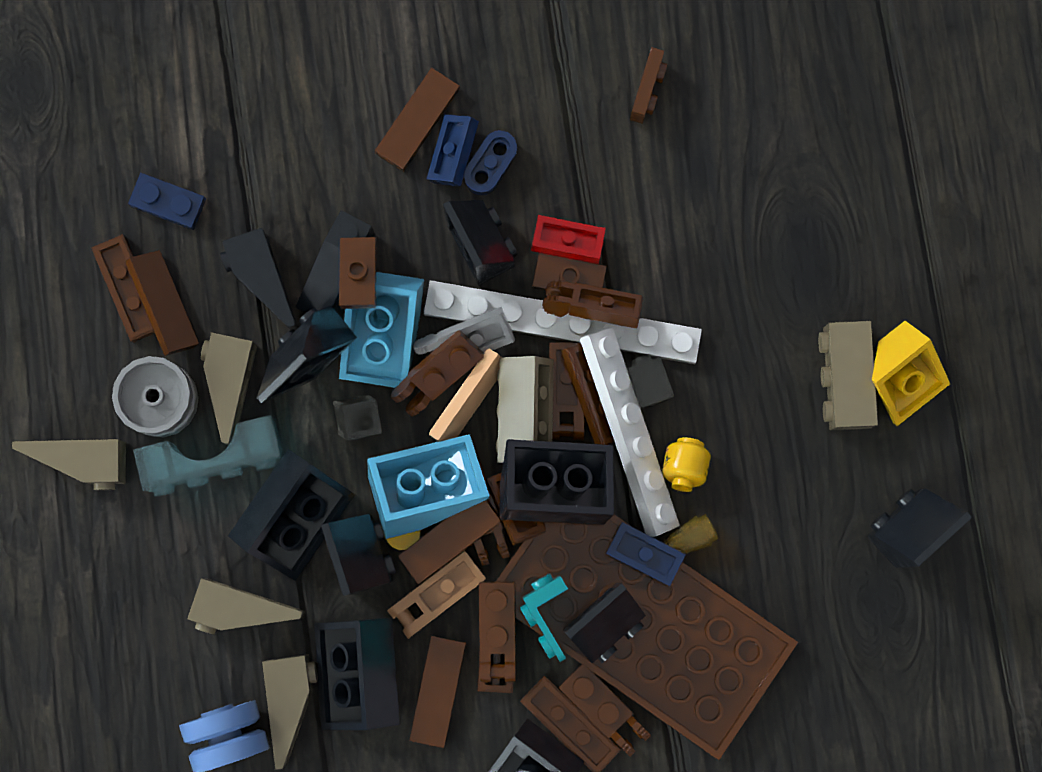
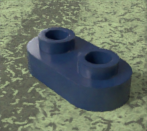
M501 130L490 133L469 162L464 173V179L467 188L472 193L487 195L493 192L514 161L517 154V143L510 133ZM496 146H504L507 151L504 155L499 156L493 150ZM478 174H485L488 180L484 184H479L475 178Z

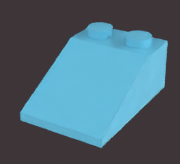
M376 272V308L345 309L344 322L357 336V339L341 353L339 379L396 388L408 376V372L411 371L414 355L413 344L416 341L421 314L424 279Z
M470 434L367 459L368 480L386 539L422 530L489 499V493Z

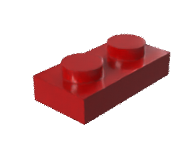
M538 215L531 251L599 264L606 228Z

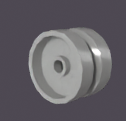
M151 356L134 360L123 368L114 382L112 394L115 412L125 425L147 436L162 438L178 434L190 424L197 412L199 399L195 382L185 370L165 358ZM156 391H158L159 399L156 402H151L152 396H157Z

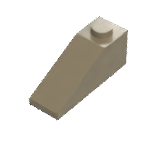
M211 332L210 340H205L203 343L201 360L205 361L203 367L221 442L234 446L257 345L253 341Z
M122 440L12 442V449L83 483L94 484V490H115V484L126 483V442Z
M201 578L187 619L196 622L195 629L215 634L217 629L227 630L301 619L305 617L306 611L208 578Z
M309 654L262 662L276 770L283 769L288 765L313 692V683L318 682L316 662H310Z

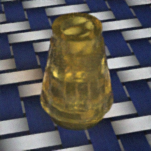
M704 514L699 518L695 515L668 538L664 539L666 545L687 554L713 546L712 542L719 539L708 516Z

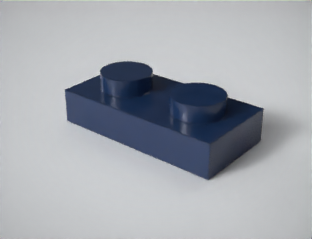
M444 115L427 180L434 184L461 187L479 121L469 116Z
M140 172L128 205L194 230L206 198L200 194Z
M621 522L606 552L608 556L667 586L671 585L686 555Z

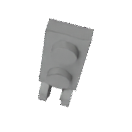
M502 307L441 330L437 334H429L424 338L418 339L413 344V348L418 355L426 354L438 348L457 330H461L484 354L489 348L495 350L513 343L515 336Z

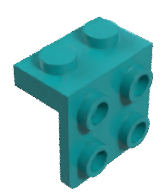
M548 573L531 584L534 590L522 597L525 605L521 606L520 609L530 627L536 624L540 627L544 635L539 637L538 640L549 659L557 656L559 662H561L566 657L537 607L566 591L568 588L561 576L552 578L551 574Z

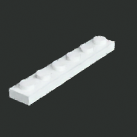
M613 327L580 338L645 533L651 537L661 535L680 525Z

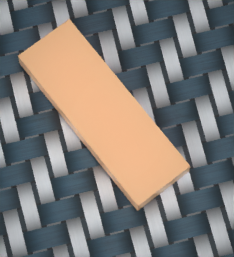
M490 348L485 351L484 358L476 364L430 430L429 435L436 441L456 438L464 429L497 381L499 360L502 358L498 353Z

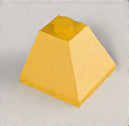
M907 321L902 322L878 341L872 381L892 422L898 426L949 386L950 382L931 339Z

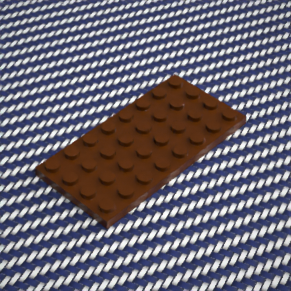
M613 515L604 525L544 522L547 529L546 532L524 541L496 580L515 581L516 618L530 627L520 609L521 606L525 605L522 597L534 590L531 585L533 582L548 573L551 574L552 578L561 576L568 589L537 607L560 649L713 757L720 760L798 642L684 562L681 563L671 585L667 586L608 556L606 552L621 522L627 524L616 515ZM615 583H622L646 615L641 620L644 627L629 640L625 636L619 639L614 644L618 650L601 664L597 659L594 663H591L563 629ZM538 624L530 627L541 636L544 635Z

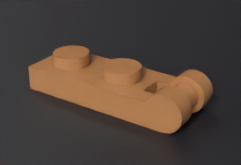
M464 551L388 609L387 612L393 619L397 618L404 627L402 632L409 639L477 587L479 582L486 580V577L467 552ZM414 603L424 613L417 619L408 610Z

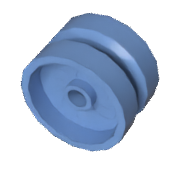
M256 700L234 707L233 704L202 713L200 718L179 725L184 743L195 744L208 740L209 745L192 751L188 756L193 772L212 770L270 749L264 730L257 729L242 734L240 729L254 724L260 719L261 716Z

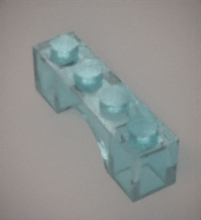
M271 415L237 423L229 446L221 454L209 460H191L184 456L174 443L169 441L133 449L142 491L153 492L154 497L174 493V486L185 483L188 484V488L209 484L208 478L222 475V479L243 475L242 469L256 466L257 471L274 468L277 466L276 461L281 460L284 456L276 420Z

